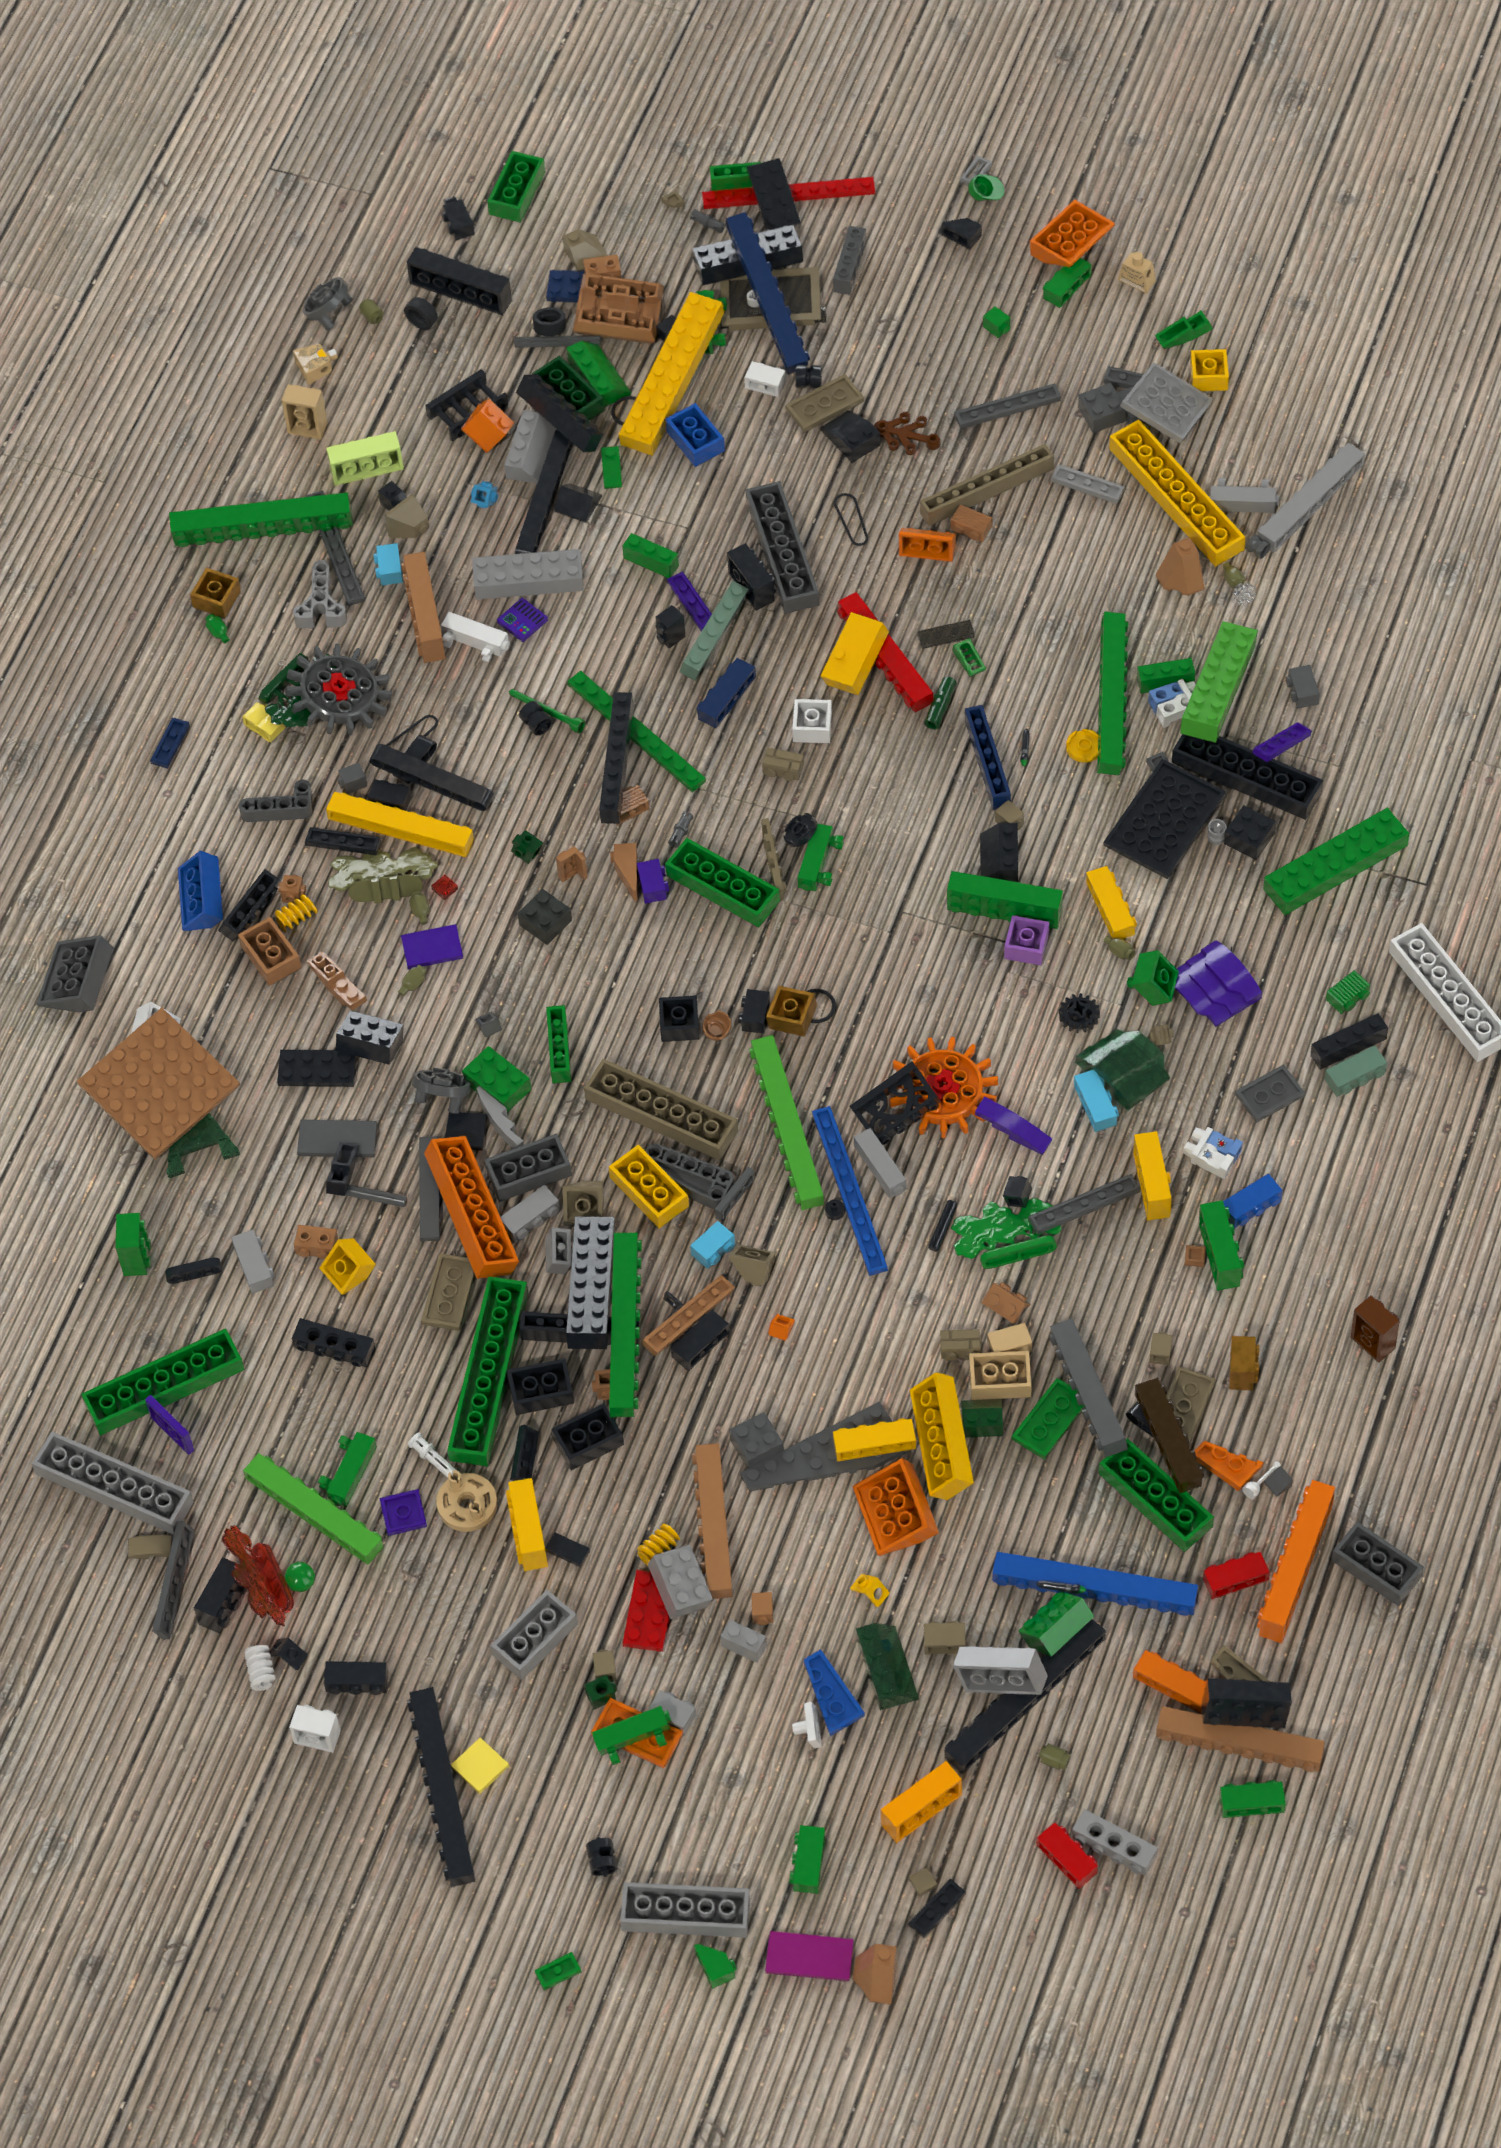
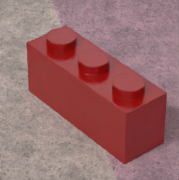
M1261 1551L1257 1553L1250 1552L1242 1558H1232L1224 1564L1207 1567L1203 1571V1581L1213 1600L1269 1581L1270 1572Z
M1054 1822L1036 1838V1846L1078 1889L1097 1874L1098 1863L1091 1855L1088 1856L1083 1851L1081 1844L1069 1837L1068 1831L1063 1826L1059 1827Z

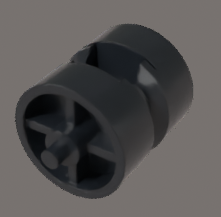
M537 701L525 704L519 712V718L524 724L529 726V729L536 736L546 733L553 724V719L548 713L543 711V708Z
M597 1837L586 1844L592 1875L607 1877L609 1874L617 1871L618 1867L616 1857L613 1855L615 1851L612 1839Z

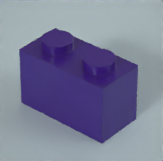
M659 859L637 863V872L644 903L667 900L666 892H669L668 882L663 880V877L666 876L664 865L660 866Z

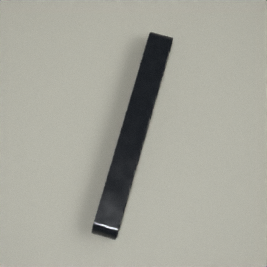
M558 430L554 432L516 544L515 554L536 553L573 446V443Z

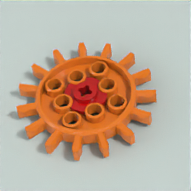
M932 1037L928 1038L927 1048L929 1052L919 1055L911 1045L908 1046L907 1053L941 1101L938 1104V1109L931 1112L928 1111L922 1115V1121L919 1124V1134L923 1135L929 1123L940 1125L942 1138H946L948 1132L947 1125L958 1123L963 1133L967 1134L968 1123L965 1119L971 1114L982 1122L986 1121L976 1116L975 1110L984 1096L997 1102V1096L983 1093V1087L998 1085V1076L982 1078L981 1075L982 1071L991 1067L990 1058L975 1064L971 1058L976 1052V1045L972 1044L964 1054L954 1051L955 1037H950L947 1050H936ZM893 1061V1069L896 1071L906 1066L899 1061ZM949 1062H954V1063H956V1065H954V1066H949V1065H947V1064H948ZM937 1069L938 1072L931 1073L930 1070ZM963 1077L964 1080L957 1081L956 1078ZM913 1079L914 1088L924 1086L920 1080ZM923 1091L915 1092V1095H922L921 1092ZM971 1092L972 1095L966 1096L964 1093ZM922 1095L923 1097L918 1102L921 1104L926 1101L928 1095ZM907 1096L889 1098L890 1108L906 1104ZM948 1099H953V1100H955V1102H953V1103H948V1102H946V1101H947Z

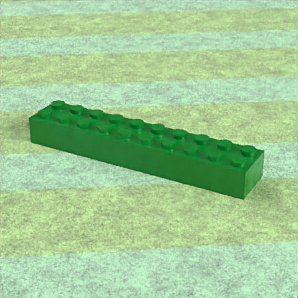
M348 492L169 512L171 535L175 546L187 547L191 544L205 545L209 542L222 543L227 540L240 541L245 538L258 539L263 536L276 537L281 534L294 535L299 532L312 533L319 529L321 531H329L334 529V527L347 529L353 526L352 507Z
M488 1276L447 1449L449 1461L489 1466L508 1384L507 1370L512 1367L520 1332L521 1314L525 1310L528 1298V1286L525 1281Z

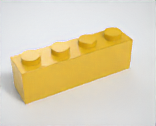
M1108 866L1086 872V884L1111 938L1124 939L1135 935L1136 920L1129 913L1130 908L1127 901L1124 902L1122 898L1123 893L1120 886H1116L1114 873L1109 871Z
M902 1418L894 1422H879L876 1425H859L856 1428H840L837 1431H833L837 1462L916 1449L912 1419Z

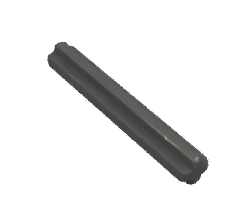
M350 1184L346 1192V1196L405 1207L407 1203L406 1196Z

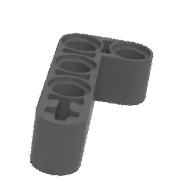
M304 779L298 780L294 785V795L245 798L239 802L241 819L245 822L309 818L313 813V795L309 781Z

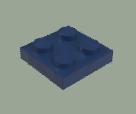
M550 270L546 300L549 302L578 303L582 278L585 274L584 271Z

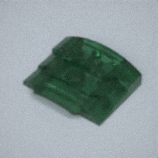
M1116 1029L1093 1046H1088L1076 1055L1075 1063L1085 1072L1094 1070L1116 1090L1115 1099L1128 1111L1170 1079V1076L1164 1069V1054L1139 1031L1123 1032Z

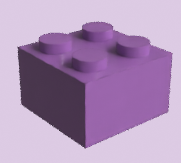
M1012 915L1004 947V959L1042 966L1049 937V922Z

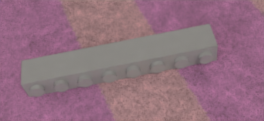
M1350 443L1341 447L1333 458L1327 460L1321 470L1318 469L1315 472L1314 477L1310 481L1307 480L1303 487L1296 491L1287 503L1282 504L1276 514L1273 513L1265 525L1262 524L1258 528V536L1262 541H1267L1271 544V552L1275 553L1364 465V452Z

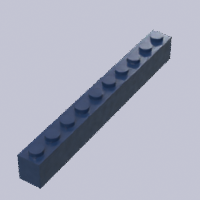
M746 212L726 218V228L789 375L796 372L797 365L808 366L810 357L807 350L804 351L802 347L804 343L802 337L797 335L795 321H791L790 309L783 302L785 298L783 292L778 290V281L776 276L773 277L771 273V264L765 259L764 247L759 245V235L752 228L754 227L751 217L748 218Z

